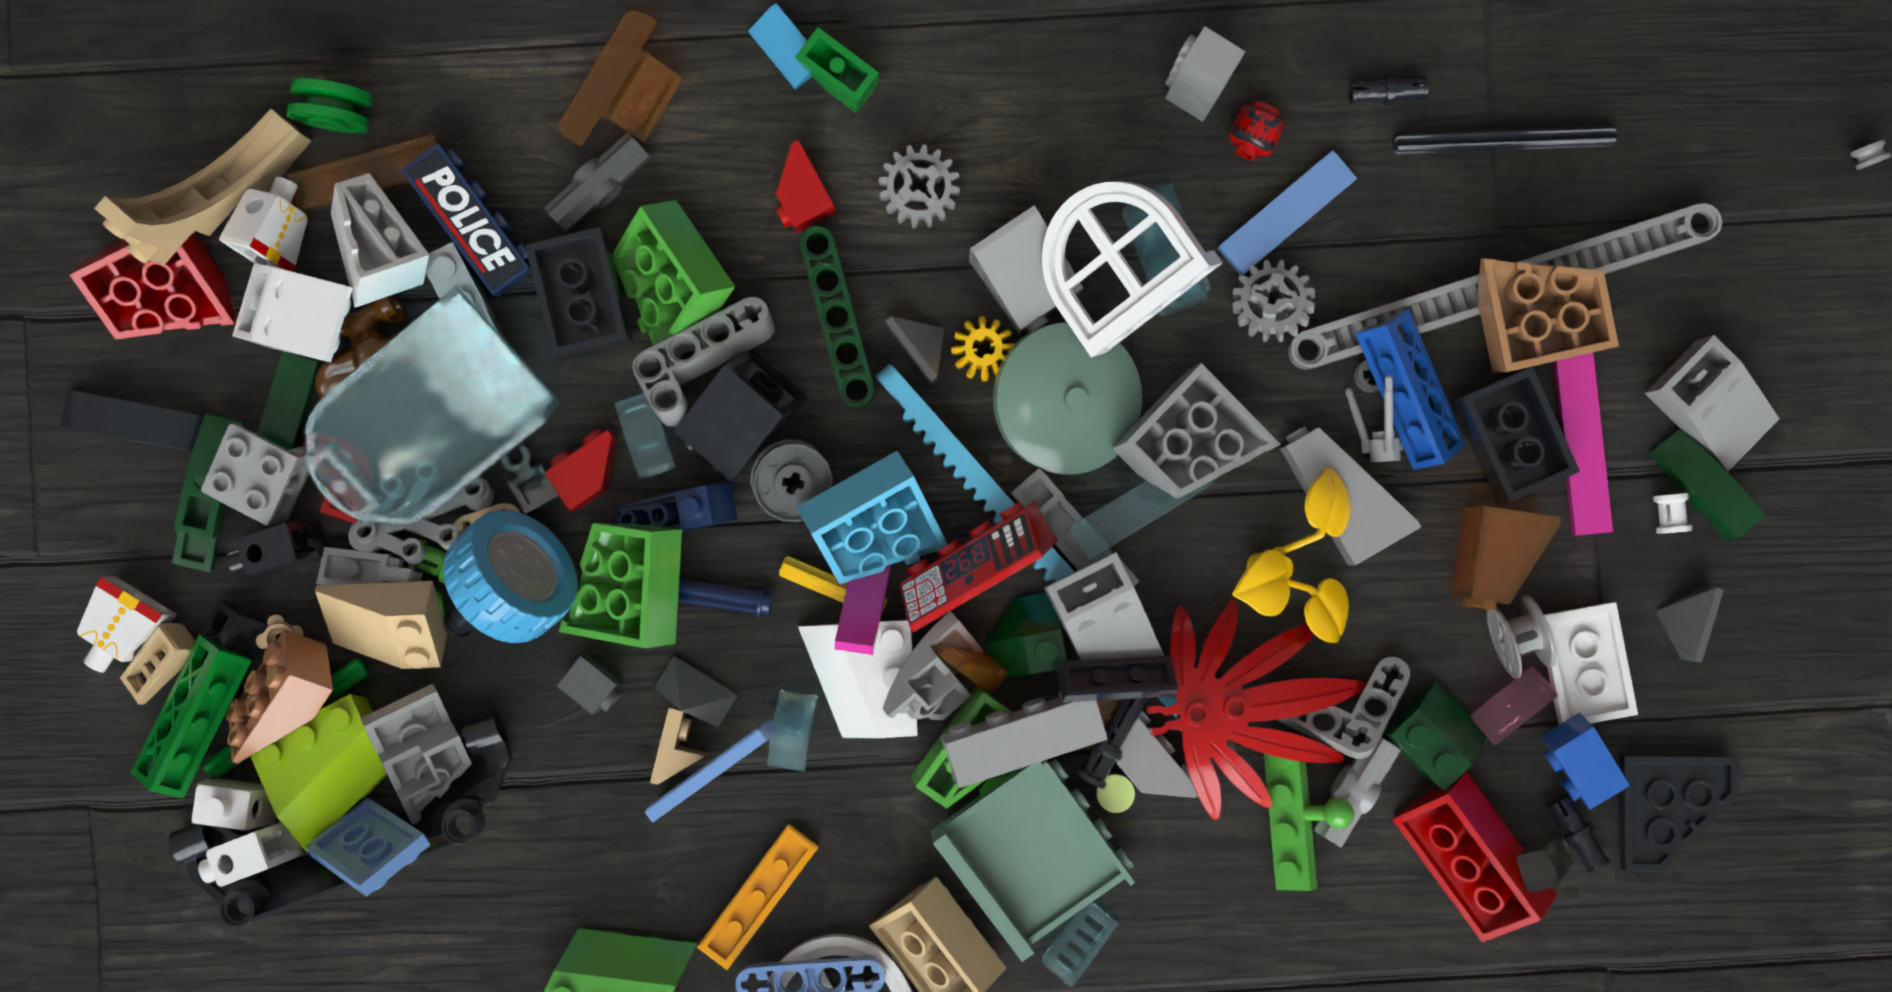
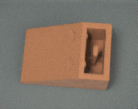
M284 629L277 641H272L268 645L262 664L257 671L253 670L249 674L243 693L239 699L232 700L226 712V720L229 721L230 729L227 742L231 745L232 762L238 764L314 719L333 691L326 644Z

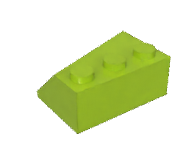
M349 694L320 709L314 719L251 755L276 817L306 852L308 851L305 846L341 819L361 798L364 799L388 775L360 719L373 712L366 697Z

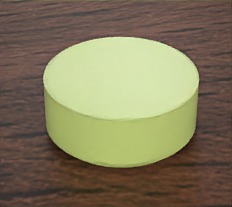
M1117 773L1108 774L1105 779L1107 784L1105 789L1096 788L1097 800L1109 812H1123L1134 801V787L1125 776Z

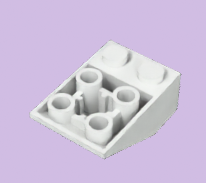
M254 263L232 336L272 349L331 362L333 354L339 347V334L344 317L350 310V297L353 288L280 268Z

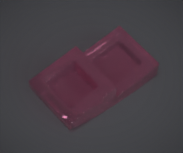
M1532 666L1521 674L1520 678L1512 681L1470 715V718L1496 746L1559 695Z

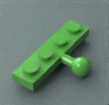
M1264 754L1267 791L1272 801V806L1269 808L1276 890L1317 889L1311 821H1326L1331 827L1342 829L1352 823L1355 815L1354 808L1348 800L1339 797L1329 800L1325 805H1310L1306 762Z

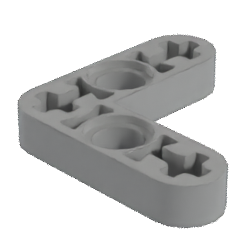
M1387 657L1381 660L1369 679L1352 714L1336 706H1330L1309 713L1306 722L1301 721L1302 715L1278 719V721L1349 757L1364 759L1375 750L1408 685L1410 669L1406 662L1400 658ZM1392 669L1399 672V679L1393 680L1387 693L1382 690L1386 680L1385 673H1390ZM1371 699H1378L1385 704L1387 711L1381 716H1372L1367 713L1364 705ZM1319 714H1328L1333 718L1335 726L1329 731H1321L1314 726L1313 719ZM1343 722L1347 724L1345 732L1348 734L1342 733L1341 739H1338L1336 736L1339 734L1341 723ZM1359 732L1366 735V743H1361L1359 747L1352 745L1353 738L1350 735L1357 736Z

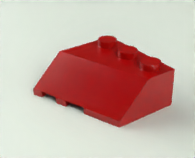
M195 232L188 237L165 265L150 260L146 264L141 262L128 252L126 248L129 243L123 240L84 259L70 274L72 280L115 339L161 334L165 330L186 328V330L200 329L204 325L220 323L223 326L236 323L225 276Z

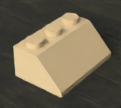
M937 877L913 890L869 925L919 992H985L1007 969L997 956L995 950L989 946L974 926L972 920L966 916L951 896L949 890Z

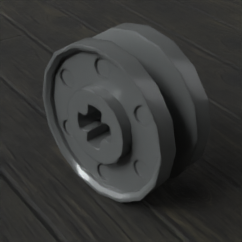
M782 438L768 443L757 453L750 467L749 482L758 504L768 515L781 521H802L803 519L796 507L832 487L833 476L828 462L813 445L797 438ZM794 472L799 480L798 482H791L790 486L787 487L783 478H790Z

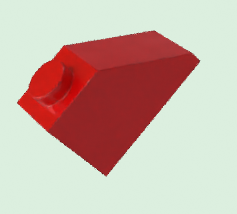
M799 140L791 143L776 192L780 205L775 207V210L784 227L786 228L792 224L797 234L835 214L836 211Z

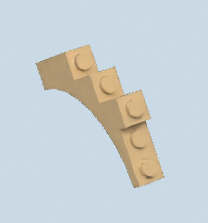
M270 109L228 151L186 180L161 192L140 198L117 199L104 196L94 209L106 218L102 224L110 232L129 243L126 249L135 258L145 264L150 260L165 265L195 231L210 236L238 205L245 191L254 189L268 192L275 177H281L312 141L285 117Z

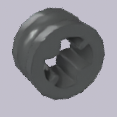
M1364 360L1355 368L1354 382L1364 392H1377L1379 389L1376 382H1374V385L1368 384L1370 379H1364L1363 372L1370 369L1367 360Z

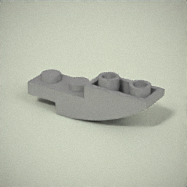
M451 242L429 253L426 274L454 325L453 330L488 396L523 380L524 378L491 305L476 276L472 275L458 247L454 242Z

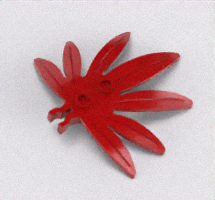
M1234 600L1224 607L1214 621L1202 646L1196 668H1194L1196 644L1190 618L1183 606L1180 605L1175 608L1170 633L1169 656H1171L1179 688L1175 696L1176 702L1167 707L1157 705L1146 707L1147 714L1158 712L1162 716L1177 715L1176 720L1164 721L1160 727L1149 728L1150 735H1161L1169 729L1181 730L1183 752L1192 785L1201 804L1213 820H1217L1220 817L1221 789L1210 757H1212L1226 778L1244 795L1265 808L1272 806L1271 798L1262 780L1241 756L1227 746L1228 740L1252 750L1288 760L1310 763L1343 762L1344 756L1315 740L1280 730L1249 727L1248 723L1285 719L1316 712L1355 696L1363 691L1367 685L1365 682L1349 679L1303 678L1263 684L1245 690L1242 689V685L1282 665L1310 641L1315 634L1310 630L1307 623L1283 632L1263 643L1217 679L1215 673L1224 661L1236 631L1238 603Z

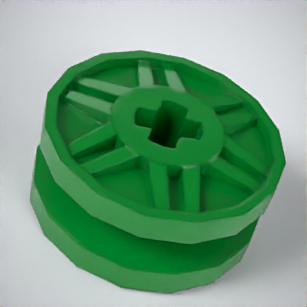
M313 78L292 79L290 92L307 101L306 103L288 104L286 116L291 120L316 128L338 132L364 133L369 130L370 120L353 112V109L371 108L373 96L369 92L328 80Z

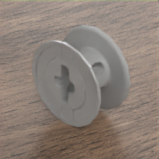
M1522 595L1520 599L1521 616L1508 621L1495 606H1489L1487 609V624L1494 648L1506 671L1516 679L1520 678L1522 674V656L1535 652L1545 666L1553 667L1556 663V650L1549 625L1540 607L1530 595Z

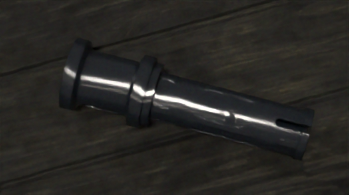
M1136 698L1122 725L1119 727L1133 699H1121L1105 728L1107 740L1091 745L1092 749L1082 767L1075 769V774L1091 784L1105 789L1107 785L1105 779L1115 761L1122 759L1123 751L1120 748L1137 721L1148 698ZM1114 733H1116V735H1115V737H1114L1112 743H1109V742L1111 741V739H1112ZM1103 756V758H1102L1100 764L1098 765L1096 771H1094L1095 768H1096V766H1097V764H1098V762L1100 761L1101 757Z

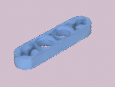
M870 956L753 963L741 969L736 978L735 987L737 992H751V987L743 984V981L748 980L750 973H755L757 980H769V971H775L774 986L776 992H878L885 982L886 971L880 960ZM845 966L853 967L851 974L863 973L864 966H871L872 972L879 973V977H875L871 985H866L864 978H852L853 987H846L848 974ZM830 967L838 970L841 975L839 985L834 988L823 986L819 980V974L823 969ZM788 970L799 972L803 979L801 987L793 991L784 988L781 983V976L784 972ZM771 984L759 985L757 992H770Z

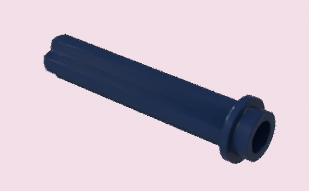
M679 579L678 602L755 613L757 618H761L762 615L769 616L773 594L767 593L766 588L754 591Z

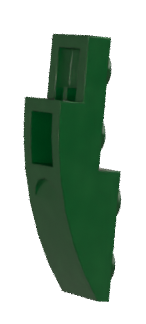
M211 413L205 414L189 461L173 529V531H177L172 564L207 572L215 569L226 504L203 493L201 488L229 424L237 423L245 428L246 421Z

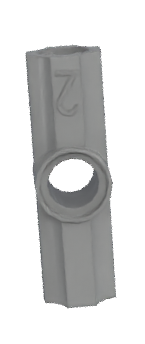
M1380 738L1370 756L1364 759L1354 758L1351 765L1345 766L1331 787L1330 793L1332 796L1329 800L1337 797L1348 800L1352 804L1355 813L1352 823L1345 828L1337 829L1328 825L1326 821H1315L1312 830L1342 848L1360 816L1369 812L1377 801L1382 789L1380 784L1401 750L1385 739Z

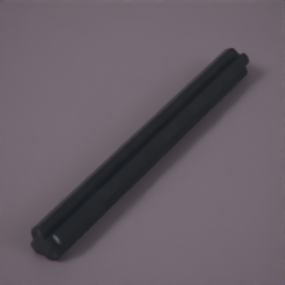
M1611 124L1398 132L1393 136V151L1396 154L1610 147L1618 141L1617 126Z

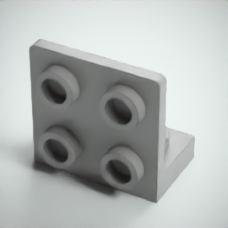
M237 423L229 424L201 491L266 526L284 522L291 515L318 453L305 446L287 450Z

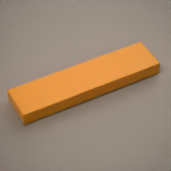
M789 823L697 948L728 970L813 856L819 845Z

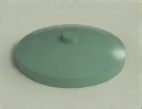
M1067 322L1054 323L1028 333L1006 354L998 369L994 383L993 409L998 428L1004 440L1022 460L1047 472L1070 475L1081 474L1102 467L1118 455L1112 448L1140 419L1142 386L1137 368L1121 343H1118L1104 354L1090 357Z

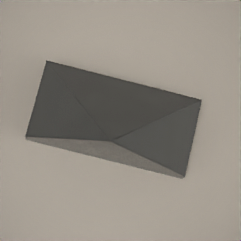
M893 316L885 321L886 326L931 385L938 380L945 328Z
M1701 587L1655 611L1680 659L1702 663L1724 589Z
M675 655L654 687L681 711L717 728L738 697V694Z

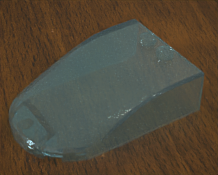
M455 285L318 402L309 416L304 434H307L305 461L309 473L320 492L342 512L366 523L376 521L391 523V526L409 524L435 511L544 424L560 404V401Z

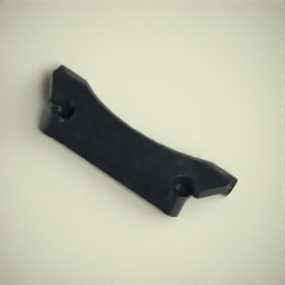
M497 712L457 726L456 731L472 764L460 777L451 782L449 789L440 798L434 797L422 810V818L417 823L412 825L406 811L399 816L400 819L422 832L430 843V846L421 852L412 863L465 844L479 836L484 830L486 822L482 806L496 801L513 757L504 724ZM458 815H464L469 818L472 826L469 834L460 832L456 827ZM194 823L172 831L169 834L170 849L176 861L180 864H185L190 878L220 904V917L223 922L232 927L245 926L351 886L312 858L309 852H306L301 847L304 855L220 887L217 885L216 880L210 883L203 881L198 870L199 863L208 859L206 856L207 850L245 836L247 833L238 829ZM239 898H244L248 902L250 907L248 915L240 912L238 908Z

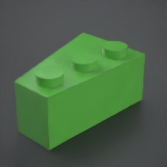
M976 685L970 693L972 696L961 705L940 736L948 734V729L954 725L970 722L972 726L985 722V717L991 713L1007 710L1009 714L1014 711ZM939 736L910 778L916 788L947 809L983 781L961 788L957 786L953 780L943 743Z

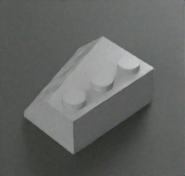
M1200 363L1187 369L1112 449L1137 475L1177 499L1281 444Z

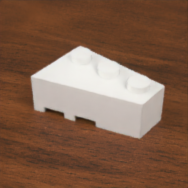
M367 173L335 183L331 217L349 287L353 288L351 294L355 308L422 285L424 283L429 254L371 174Z

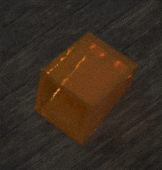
M1489 506L1463 508L1451 597L1463 599V607L1484 610H1496L1497 603L1510 604L1559 528L1561 517Z

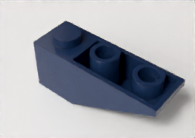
M731 483L704 485L613 506L617 524L655 525L682 529V532L738 520Z

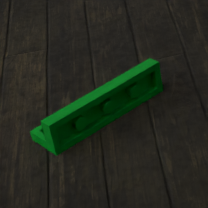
M199 634L130 772L149 791L184 798L252 662L249 657L224 649L211 638ZM208 651L209 653H208V655H207V657H206V659H205V661H204V663H203V665H202V660H203V658H204L206 652ZM189 688V693L185 699V694ZM171 724V729L167 735V730ZM153 758H154V763H153V765H152L150 771L148 772L147 770H148V768H149V766H150V764H151V762H152V760H153Z

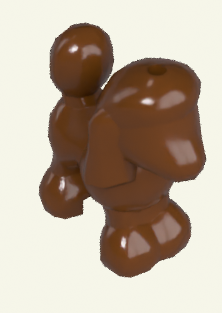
M393 294L373 301L362 309L348 312L344 317L339 336L340 342L344 336L349 337L351 340L349 349L341 356H333L331 362L324 361L315 376V388L323 401L333 403L340 399H346L356 403L364 397L363 381L370 380L388 362L398 360L405 365H414L421 360L419 349L412 338L405 340L404 333H399L386 339L378 332L379 326L383 322L399 324L408 319L406 309L396 295Z

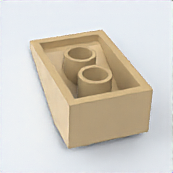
M433 581L316 585L315 593L333 644L401 669L441 667L448 633L443 624V616Z

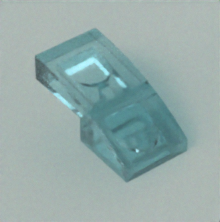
M645 394L616 402L615 407L639 479L641 480L676 468L667 435Z

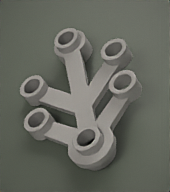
M422 461L415 470L418 480L400 512L387 518L396 499L401 498L406 492V484L396 474H389L380 482L382 494L371 514L358 519L356 524L353 523L348 534L349 542L355 550L360 552L375 553L380 549H384L401 556L409 564H418L426 555L425 547L415 538H408L402 541L390 534L405 529L436 541L442 548L448 550L461 533L452 524L439 526L426 520L464 505L474 511L485 509L493 502L494 491L486 480L474 477L467 479L462 484L460 490L423 504L432 486L440 481L442 472L434 461ZM434 469L432 475L424 477V473L427 470ZM398 483L395 490L388 491L391 484ZM480 487L476 494L469 495L473 489ZM372 529L370 535L362 537L366 531ZM454 533L451 540L443 541L446 534ZM418 547L414 555L407 556L410 548Z

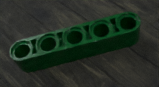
M813 226L802 234L800 245L839 392L845 404L850 408L864 409L873 402L875 389L838 251L831 232L824 227ZM821 237L829 242L828 249L820 255H815L808 251L809 243L815 238ZM831 273L837 276L839 282L835 289L824 291L818 287V281L822 275ZM837 309L844 310L848 314L847 323L840 328H835L828 324L829 314ZM847 345L853 346L858 350V357L851 364H843L837 359L838 351ZM858 381L865 383L868 387V393L864 399L854 401L847 396V389L851 383Z

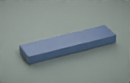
M1332 150L1217 249L1239 275L1243 276L1249 271L1250 266L1256 265L1352 184L1357 177Z
M767 720L647 807L646 815L653 823L758 748L780 730L772 720Z

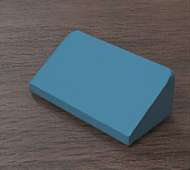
M773 4L748 32L796 90L812 77L795 59V56L807 40L778 4Z

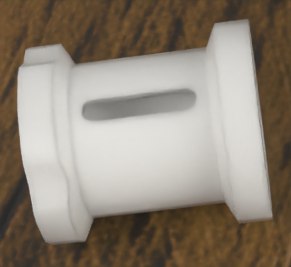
M1689 493L1653 496V502L1658 504L1660 526L1656 528L1657 534L1692 531V525L1688 524L1685 502L1689 499Z

